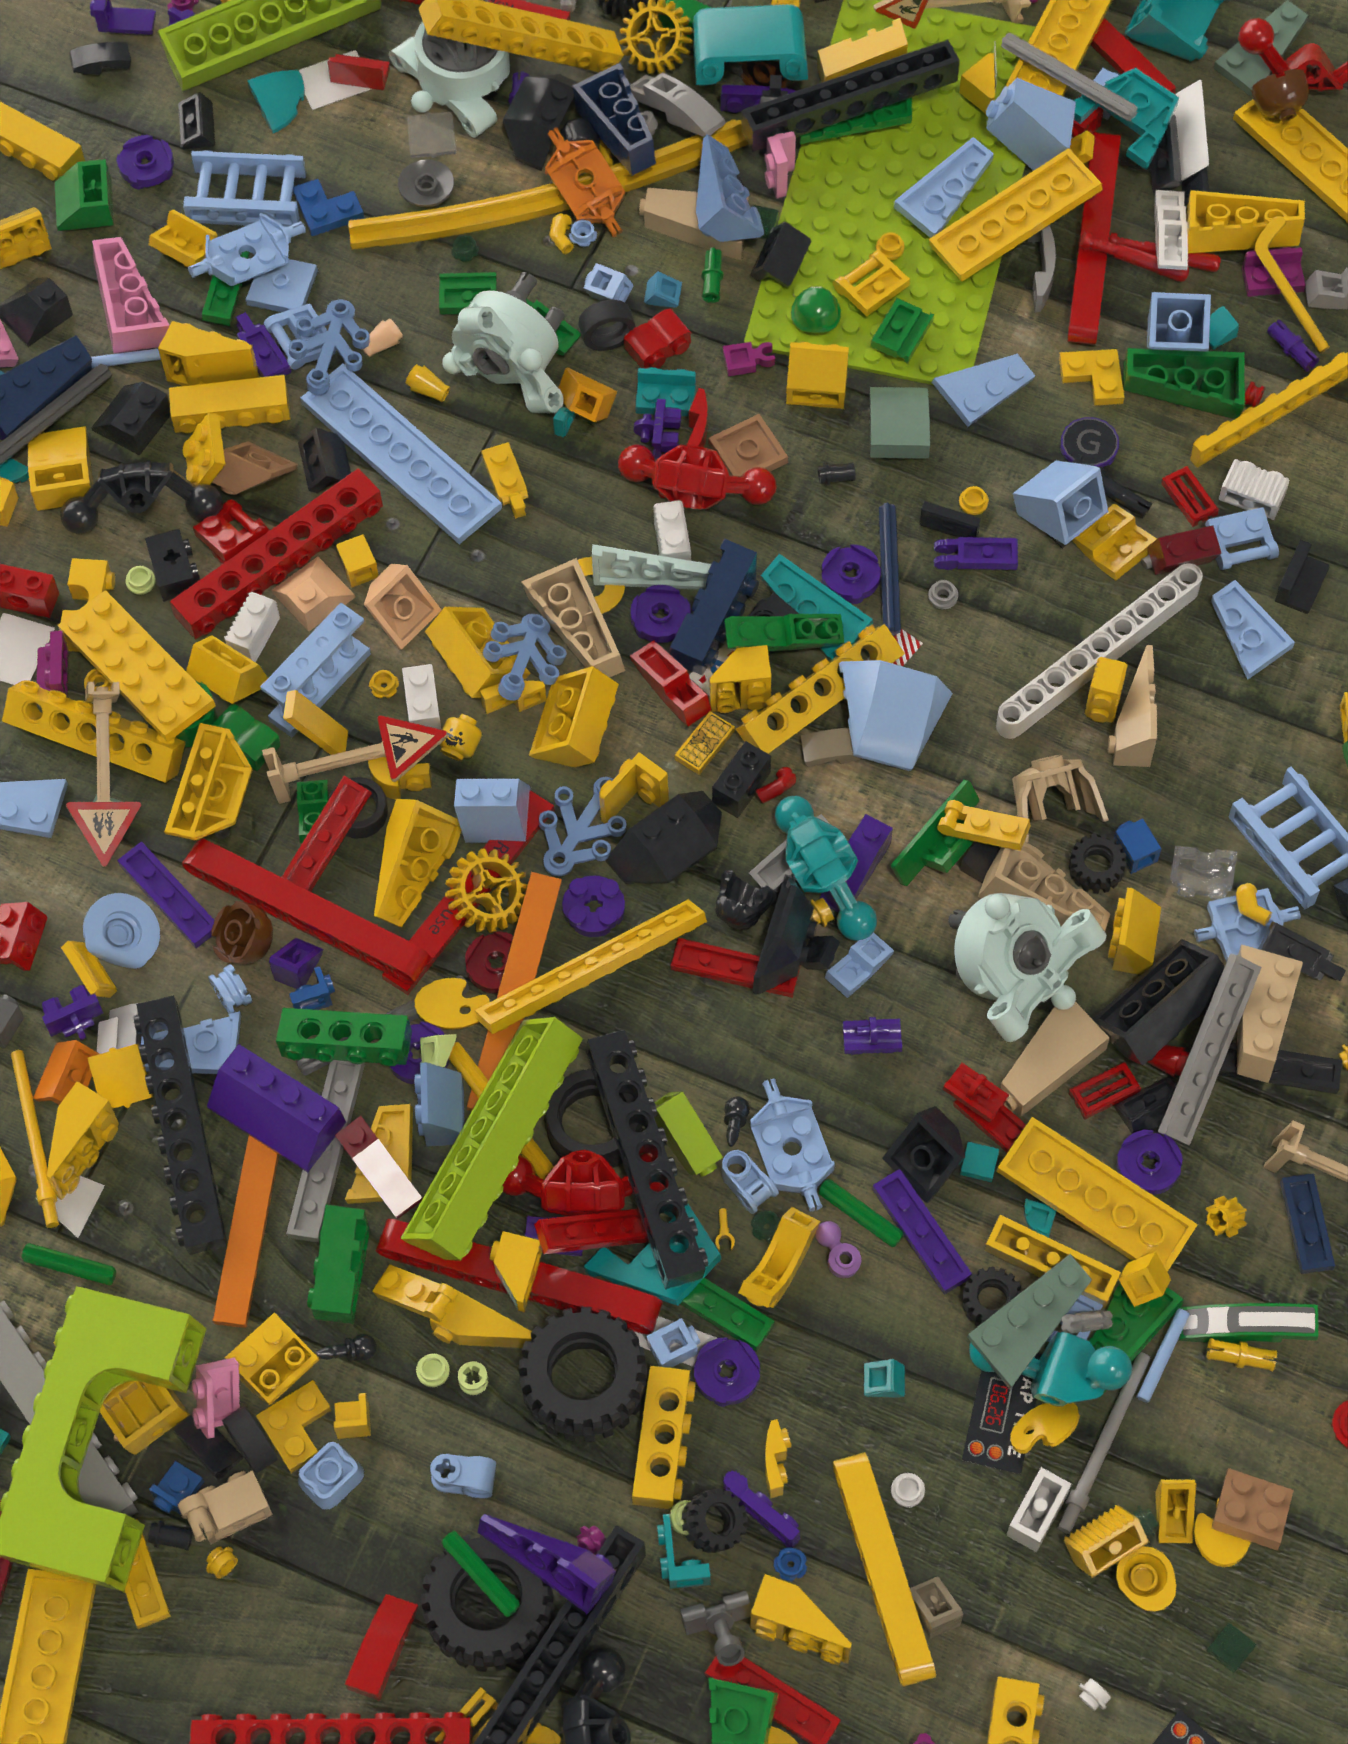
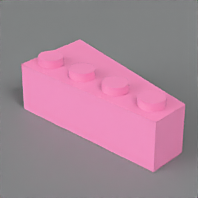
M122 238L92 240L94 265L113 353L159 347L170 325L161 314L157 301L151 296L147 283L143 276H140L136 263Z

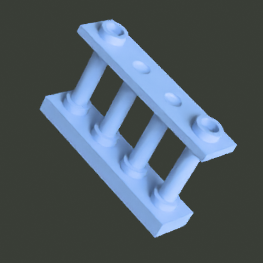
M207 150L192 151L191 157L195 173H200L196 197H184L183 207L185 216L202 224L244 226L259 221L260 213L282 224L283 227L291 226L300 221L297 202H291L294 178H306L303 156L292 154L227 153ZM211 173L228 174L224 198H208ZM239 175H255L251 200L235 199ZM267 176L283 177L280 201L263 200Z
M340 602L260 686L262 691L279 702L277 707L268 715L269 722L290 737H293L298 730L283 719L287 692L297 690L321 708L371 655L370 648L352 636L363 624L364 618Z
M1291 766L1286 770L1282 782L1283 788L1254 806L1248 805L1242 797L1232 804L1229 819L1306 910L1315 904L1320 891L1318 886L1348 867V833L1309 788L1306 778L1302 774H1297ZM1293 796L1303 810L1273 829L1268 828L1260 816ZM1311 819L1323 832L1293 852L1287 851L1280 843L1282 837ZM1332 842L1342 856L1313 875L1306 874L1299 866V862Z

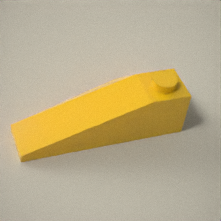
M396 799L386 828L374 917L397 927L403 926L422 899L421 893L430 881L434 882L439 874L437 871L445 859H450L454 853L462 831L457 818L418 800Z

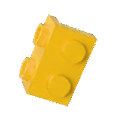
M171 210L168 213L167 225L150 235L148 245L188 267L205 259L206 235H209L210 240L217 238V233L176 210Z

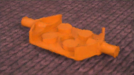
M558 128L549 131L547 135L556 146V151L545 167V174H548L576 217V221L587 220L591 223H603L608 228L612 237H616L617 234L619 235L623 231L614 218L616 210L625 197V190L594 141L569 142L568 139L565 140ZM582 173H588L593 177V182L589 185H583L578 181L577 177Z

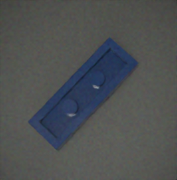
M1314 1174L1283 1177L1280 1185L1300 1273L1306 1274L1333 1270L1335 1263Z

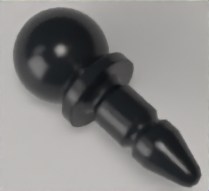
M739 1096L730 1098L724 1107V1122L728 1126L726 1139L729 1147H733L739 1139L740 1128L746 1125L747 1117L750 1113L749 1103L746 1099Z
M359 1334L353 1340L345 1338L344 1344L324 1347L315 1352L319 1359L325 1360L346 1357L348 1361H353L355 1358L358 1360H368L374 1356L377 1345L370 1335Z

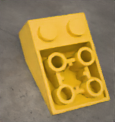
M172 321L158 347L166 380L175 384L189 386L259 378L252 345L240 339L233 340L224 337L214 331L207 332L198 329L189 323L181 324Z
M86 426L40 433L28 443L30 490L37 511L62 507L72 497H83L93 485Z
M78 1081L58 1106L46 1175L60 1200H63L67 1193L71 1194L77 1188L80 1176L86 1168L94 1165L98 1159L99 1150L105 1142H110L115 1137L119 1125L109 1100Z
M766 1574L764 1575L751 1612L750 1629L756 1631L755 1635L767 1641H774L775 1638L786 1641L789 1648L801 1653H807L808 1650L819 1653L822 1660L834 1665H840V1662L848 1664L852 1643L797 1585Z

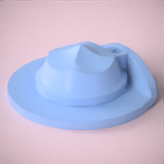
M114 893L100 898L89 908L83 922V935L86 949L92 955L114 965L137 969L144 966L156 952L160 941V927L154 912L145 902L129 894Z

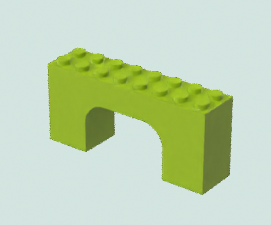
M76 1286L74 1294H71L66 1302L65 1313L67 1315L63 1327L58 1329L54 1343L56 1349L53 1358L47 1362L44 1369L45 1382L42 1391L36 1395L33 1403V1411L35 1413L31 1425H28L23 1433L22 1444L24 1446L20 1458L15 1460L12 1467L11 1477L13 1480L9 1492H6L1 1500L0 1557L14 1563L124 1592L145 1525L127 1514L86 1504L79 1491L80 1471L106 1396L117 1386L130 1381H140L187 1393L207 1328L190 1314Z

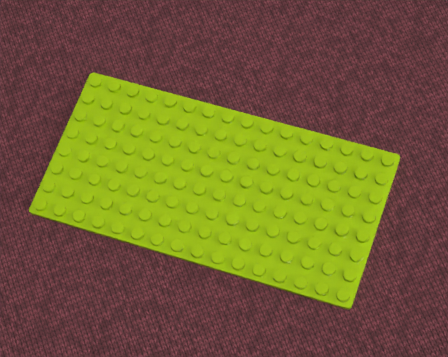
M843 0L830 46L848 38H851L853 42L868 36L867 31L876 28L878 32L893 26V19L876 12L873 8L875 4L883 0ZM940 8L925 9L917 27L914 29L902 24L908 42L907 53L949 40L960 60L958 82L912 97V123L801 144L778 225L786 221L811 238V244L791 286L785 287L770 276L761 280L744 343L751 342L753 349L758 348L762 343L770 342L772 343L773 353L789 356L791 342H809L818 345L836 344L842 347H849L848 368L933 385L932 381L936 377L974 367L1002 256L961 282L930 247V237L894 208V201L973 137L993 152V160L943 230L1022 179L1026 163L987 130L988 117L986 114L961 95L959 91L961 75L988 53H994V45L996 44V100L1006 86L1020 59L1001 46L1002 38L1007 33H1012L1028 42L1036 27ZM889 232L896 233L904 242V253L898 259L890 261L910 279V285L866 317L848 298L840 295L835 290L833 281L840 276H846L867 261L869 255L876 251V243L883 234ZM875 268L870 273L861 278L859 281L854 283L853 286L856 287L858 284L863 282L865 279H867L869 276L874 274L879 269ZM819 286L828 289L836 297L841 308V319L833 330L811 333L801 331L794 325L791 319V308L795 299L802 291L809 287ZM896 298L923 309L922 312L934 314L931 326L909 363L904 362V359L898 356L894 358L871 347L872 338Z

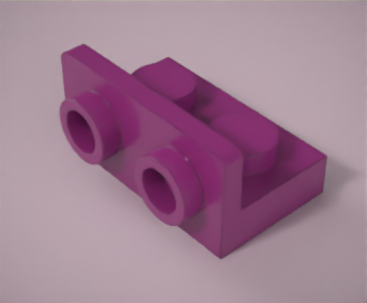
M1284 247L1269 250L1295 293L1304 292L1305 281L1301 266L1302 248ZM1256 251L1246 252L1242 273L1247 297L1282 294Z
M50 631V643H46L45 647L38 648L37 683L40 688L48 691H61L68 698L69 648L63 631Z

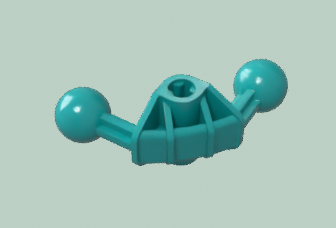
M800 796L784 798L775 809V821L777 826L787 833L785 860L804 892L823 893L830 891L840 909L837 925L843 936L853 941L870 937L876 929L877 916L869 904L856 901L846 883V880L851 877L858 859L839 828L814 817L812 805L805 798Z
M1058 1332L1050 1340L1040 1360L1033 1358L1022 1375L1033 1379L1031 1383L1033 1398L1050 1405L1065 1406L1069 1403L1099 1398L1104 1390H1116L1123 1387L1131 1377L1132 1364L1128 1355L1120 1348L1105 1346L1095 1350L1091 1343L1085 1339L1069 1333ZM970 1343L969 1355L973 1364L982 1371L995 1372L975 1346Z

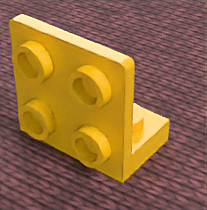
M640 752L632 760L630 758L627 759L620 767L619 774L613 781L608 780L599 791L601 821L604 824L608 823L609 819L616 816L637 792L648 804L654 803L658 807L664 805L669 801L668 773Z

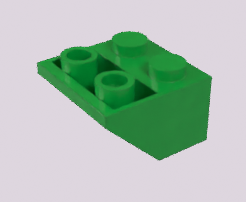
M106 159L77 162L55 181L57 231L114 225L112 183Z

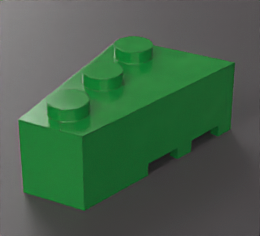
M325 1205L323 1226L319 1239V1255L315 1259L313 1275L316 1276L314 1288H310L307 1306L311 1308L314 1319L354 1324L371 1233L365 1209Z

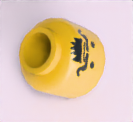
M461 714L459 718H448L442 730L447 732L448 737L439 744L442 747L440 752L457 761L471 758L482 738L481 730L476 727L477 721L465 714Z

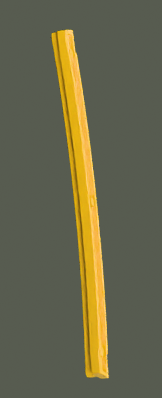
M733 119L726 122L714 134L710 135L728 147L730 152L748 145L742 133L741 120L736 121ZM697 134L655 150L656 164L634 175H631L622 163L609 167L625 192L699 166L698 161L701 160L703 136ZM588 173L577 177L578 181L583 185H589L593 182V177ZM551 183L458 205L351 220L348 223L351 250L465 234L522 222L569 210L570 208L555 184Z

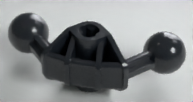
M147 460L140 463H120L119 466L101 469L98 473V479L83 497L76 496L68 499L61 508L60 519L68 531L75 534H84L91 531L97 524V507L108 494L130 512L142 513L154 502L164 486H167L185 499L187 512L198 521H203L209 516H216L222 510L223 499L220 492L212 485L199 484L195 486L173 470L174 465L171 462L158 463Z
M606 1647L597 1648L588 1653L584 1658L581 1667L584 1683L575 1697L565 1700L562 1705V1734L564 1736L560 1744L631 1743L630 1730L620 1715L597 1701L601 1693L615 1690L624 1680L625 1663L615 1650Z

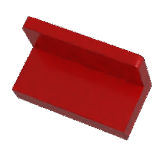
M336 54L335 57H329L328 60L330 82L384 90L390 72V63Z

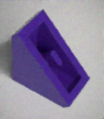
M298 938L293 939L270 957L269 964L274 980L295 989L306 985L324 949Z

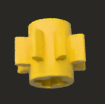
M1225 1196L1214 1199L1213 1205L1205 1209L1208 1212L1206 1225H1209L1215 1231L1216 1236L1226 1233L1229 1238L1237 1235L1238 1229L1247 1226V1223L1244 1221L1247 1210L1238 1203L1237 1197L1229 1200Z

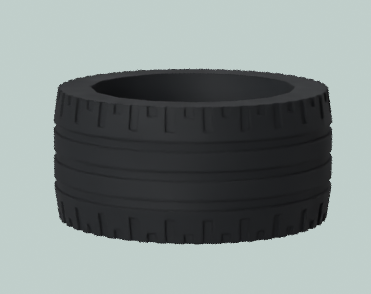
M592 1069L576 1071L564 1078L563 1083L554 1091L548 1102L549 1108L545 1113V1124L549 1142L560 1158L577 1150H589L604 1157L612 1168L623 1162L615 1138L599 1145H586L571 1139L564 1131L562 1120L569 1106L575 1101L588 1096H600ZM629 1093L620 1095L621 1100L627 1103L636 1100ZM641 1123L629 1125L633 1131L642 1132Z

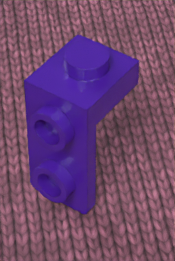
M91 0L90 13L92 17H95L98 32L148 35L153 33L156 13L153 9L112 7L111 0Z

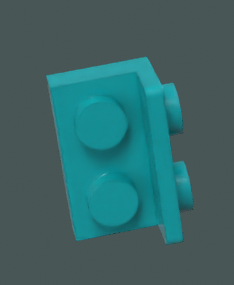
M654 367L638 369L636 414L655 415L657 399H666V407L681 409V416L689 417V409L696 393V372L685 369L662 370Z

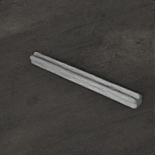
M1007 33L1002 38L1001 46L1007 51L1127 121H1131L1137 115L1138 107L1016 35Z

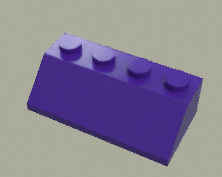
M240 1044L236 1046L219 1068L207 1104L209 1110L307 1173L336 1137L335 1134L346 1124V1120L338 1106Z

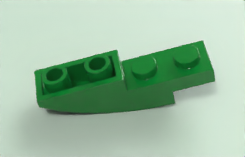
M788 614L783 617L730 616L725 619L728 649L767 645L768 651H782L844 644L841 614Z

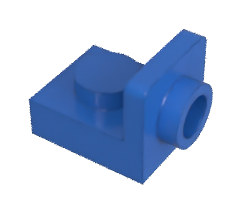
M320 966L314 968L318 984L303 985L297 988L295 992L289 993L293 1008L320 1010L333 1005L330 994L334 993L335 989L330 975L323 976Z
M175 1461L158 1486L153 1484L150 1487L149 1491L155 1498L153 1504L168 1514L171 1510H174L181 1515L178 1503L186 1497L196 1494L204 1480Z

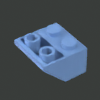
M427 1062L420 1063V1074H415V1093L418 1098V1104L415 1105V1117L419 1136L424 1135L427 1146L453 1145L465 1124L462 1073Z

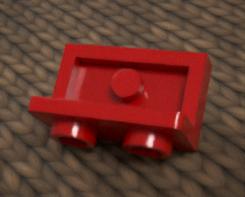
M29 902L4 903L0 905V964H14L23 971L31 969L47 921V915Z

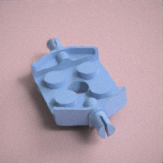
M260 213L259 221L213 240H210V236L206 235L205 259L192 266H188L189 273L194 278L208 272L209 275L216 276L230 286L249 280L288 264V243H291L292 237L305 233V226L302 224V221H299L291 226L283 227L282 224ZM249 251L255 256L246 259L241 257L240 254Z
M770 1079V1084L766 1080L763 1082V1086L769 1099L768 1103L750 1120V1127L768 1176L779 1191L801 1193V1196H805L810 1212L815 1211V1207L816 1210H819L823 1206L817 1194V1187L834 1171L835 1163L830 1158L812 1110V1101L783 1097L779 1092L776 1079ZM788 1142H795L800 1145L801 1151L797 1155H788L784 1152L783 1147Z

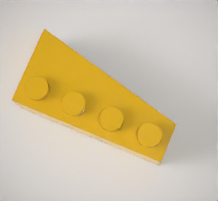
M1191 190L1186 214V221H1188V253L1255 249L1259 235L1276 216L1283 217L1287 222L1273 238L1269 248L1299 246L1305 220V201Z

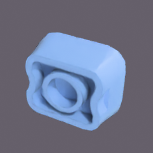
M329 1442L300 1469L298 1485L320 1508L331 1509L361 1482L364 1477V1469L345 1448L336 1442Z

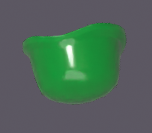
M819 286L809 287L802 291L795 299L791 308V319L794 325L801 331L811 333L828 332L839 324L841 308L836 297L828 289Z

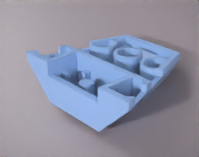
M881 660L840 662V673H843L845 690L843 691L844 699H847L850 715L848 724L853 755L911 771L953 693L937 676Z

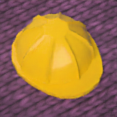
M1143 1546L1119 1561L1116 1570L1119 1589L1136 1606L1145 1611L1156 1612L1164 1610L1172 1603L1176 1595L1175 1573L1170 1560L1164 1553L1153 1547Z

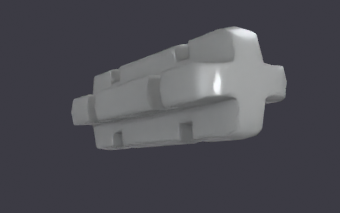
M1104 1310L1081 1312L1074 1315L1066 1314L1061 1319L1063 1323L1061 1329L1065 1333L1070 1332L1071 1334L1079 1333L1080 1331L1109 1329L1113 1324L1111 1321L1113 1315L1110 1311Z

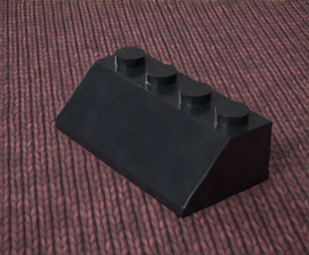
M1181 939L1092 1020L1107 1034L1109 1041L1126 1058L1143 1066L1146 1062L1152 1060L1161 1048L1169 1041L1175 1039L1182 1029L1192 1020L1197 1019L1203 1010L1210 1005L1225 966L1217 954Z

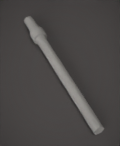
M1140 1352L1132 1365L1131 1377L1120 1391L1076 1489L1071 1490L1066 1500L1068 1507L1058 1526V1529L1066 1534L1071 1533L1079 1513L1085 1511L1090 1500L1088 1497L1090 1489L1151 1359L1145 1353Z

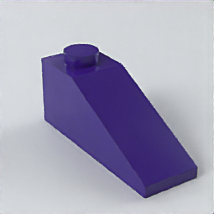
M865 814L848 841L858 859L851 877L846 880L855 899L858 898L892 841L893 828ZM830 891L823 892L820 898L826 901L830 909L839 913L840 909Z

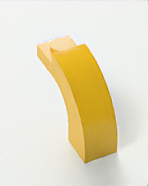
M791 1207L782 1216L765 1255L756 1269L743 1281L739 1293L747 1297V1300L754 1305L774 1308L799 1269L821 1221Z

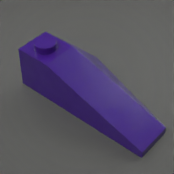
M486 1514L480 1518L477 1531L479 1534L586 1614L590 1612L613 1582L616 1570L612 1568L611 1562L600 1554L594 1555L582 1547Z

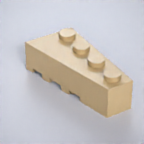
M1241 944L1238 955L1262 968L1237 1027V1074L1269 1083L1303 962Z

